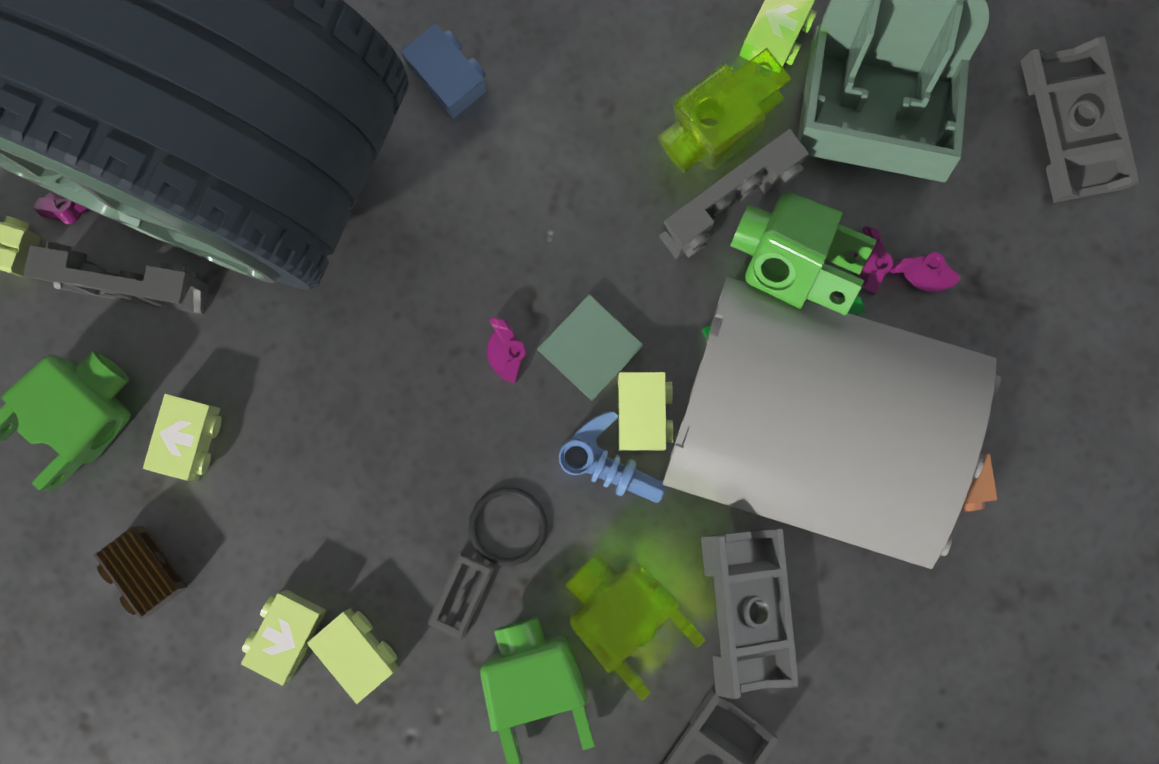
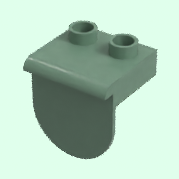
M830 0L821 25L816 26L812 39L797 137L808 151V155L946 182L962 155L969 60L987 30L990 15L989 0Z

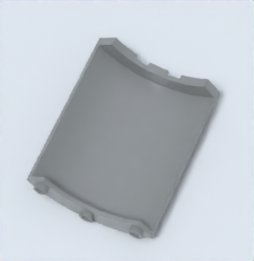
M726 277L706 342L707 345L703 359L698 368L690 394V401L685 416L682 419L662 485L932 569L940 555L945 557L948 554L952 543L951 532L963 507L972 479H977L983 469L984 456L980 455L988 426L992 400L996 396L1001 383V376L996 375L997 358L849 313L843 315L825 306L806 300L802 308L799 309L746 282Z

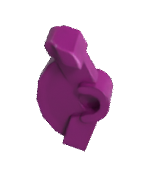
M50 192L44 198H38L33 207L41 217L61 219L65 224L75 223L81 217L82 212L88 209L53 192Z
M864 226L863 234L876 239V244L860 275L854 273V276L864 280L862 284L863 290L876 295L885 275L893 267V259L891 255L886 253L879 230Z
M937 252L925 254L921 257L897 259L890 271L891 274L904 273L905 278L912 287L921 292L929 293L954 287L961 278L946 264L945 258Z
M491 317L490 323L496 331L492 333L487 344L488 361L493 370L503 377L502 380L516 383L522 360L526 358L528 349L523 342L518 340L508 320Z

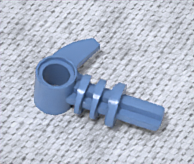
M614 411L602 413L587 421L561 446L559 463L562 469L571 475L589 473L592 475V482L600 478L604 480L603 486L606 488L610 483L616 485L615 494L623 496L625 490H628L655 503H659L665 493L666 486L662 485V480L635 469L637 461L630 459L626 464L619 462V455H616L614 459L607 457L608 450L602 449L597 445V437L619 417ZM572 446H580L586 450L588 458L581 465H573L566 459V451Z

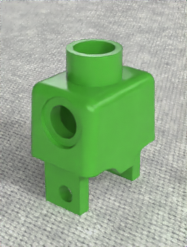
M785 192L779 197L773 213L748 204L730 246L753 256L745 274V279L751 286L799 309L802 308L805 300L809 299L843 315H847L864 280L825 264L824 261H829L860 275L876 244V239L839 224L843 214L842 211L795 193ZM854 251L858 254V257H850L846 252ZM832 292H841L844 294L845 297H836L833 295Z
M92 350L80 363L71 359L48 355L1 395L2 400L6 404L0 409V441H6L17 430L30 444L45 443L59 453L32 482L39 491H57L83 463L94 464L130 420L129 410L114 396L129 382V378L113 361L96 350Z
M539 617L523 619L496 628L494 633L499 653L492 654L485 659L480 669V676L491 731L499 732L507 764H522L523 762L514 726L548 718L569 710L573 712L583 750L595 747L594 736L585 707L588 704V693L569 640L562 635L545 639Z

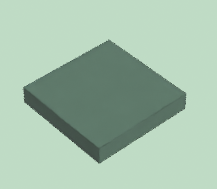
M589 294L537 350L584 395L593 401L641 351L644 345Z

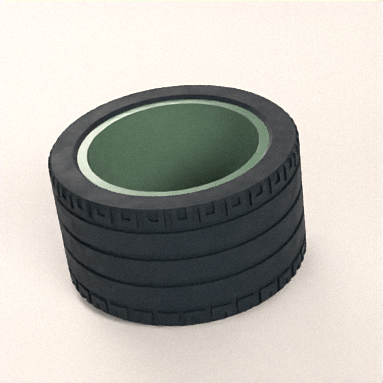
M0 0L1 168L132 229L243 275L268 283H275L277 281L304 290H310L319 286L329 264L327 256L332 255L351 216L349 209L355 207L372 170V162L377 159L392 126L394 115L397 114L409 86L408 76L399 56L386 39L366 19L343 0Z

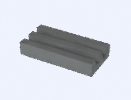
M459 552L427 624L462 640L494 571V567ZM466 564L470 566L448 617L445 622L438 619L462 565ZM479 570L483 572V575L458 629L452 625L476 571Z

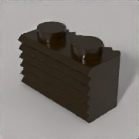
M144 526L127 529L126 532L122 533L94 555L100 563L97 566L100 576L107 583H114L122 593L119 599L124 609L131 615L137 614L139 618L153 614L188 587L187 583L183 581L178 571L174 569V565L170 563L165 553L161 551L160 546L156 544V541Z

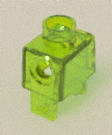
M768 48L764 49L734 73H732L733 67L731 64L727 66L721 63L675 100L674 124L657 137L670 159L683 173L699 161H702L708 169H716L760 137L765 121L764 115L784 101V97L779 90L791 80L790 76ZM761 65H765L770 68L771 74L767 76L762 69L756 73V69ZM710 118L716 120L718 124L707 126L700 121Z
M597 553L565 583L569 591L580 601L570 614V626L606 672L610 673L614 670L642 701L651 693L650 688L624 659L638 646L643 647L656 635V629L667 618H670L697 648L706 641L703 635L678 610L681 603L635 560L628 559L614 570Z

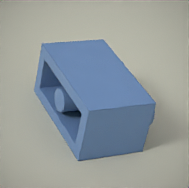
M435 23L405 47L401 54L408 68L451 118L454 119L487 91L484 82L486 73L474 58L467 60L459 51L462 49V45L450 30L444 33Z

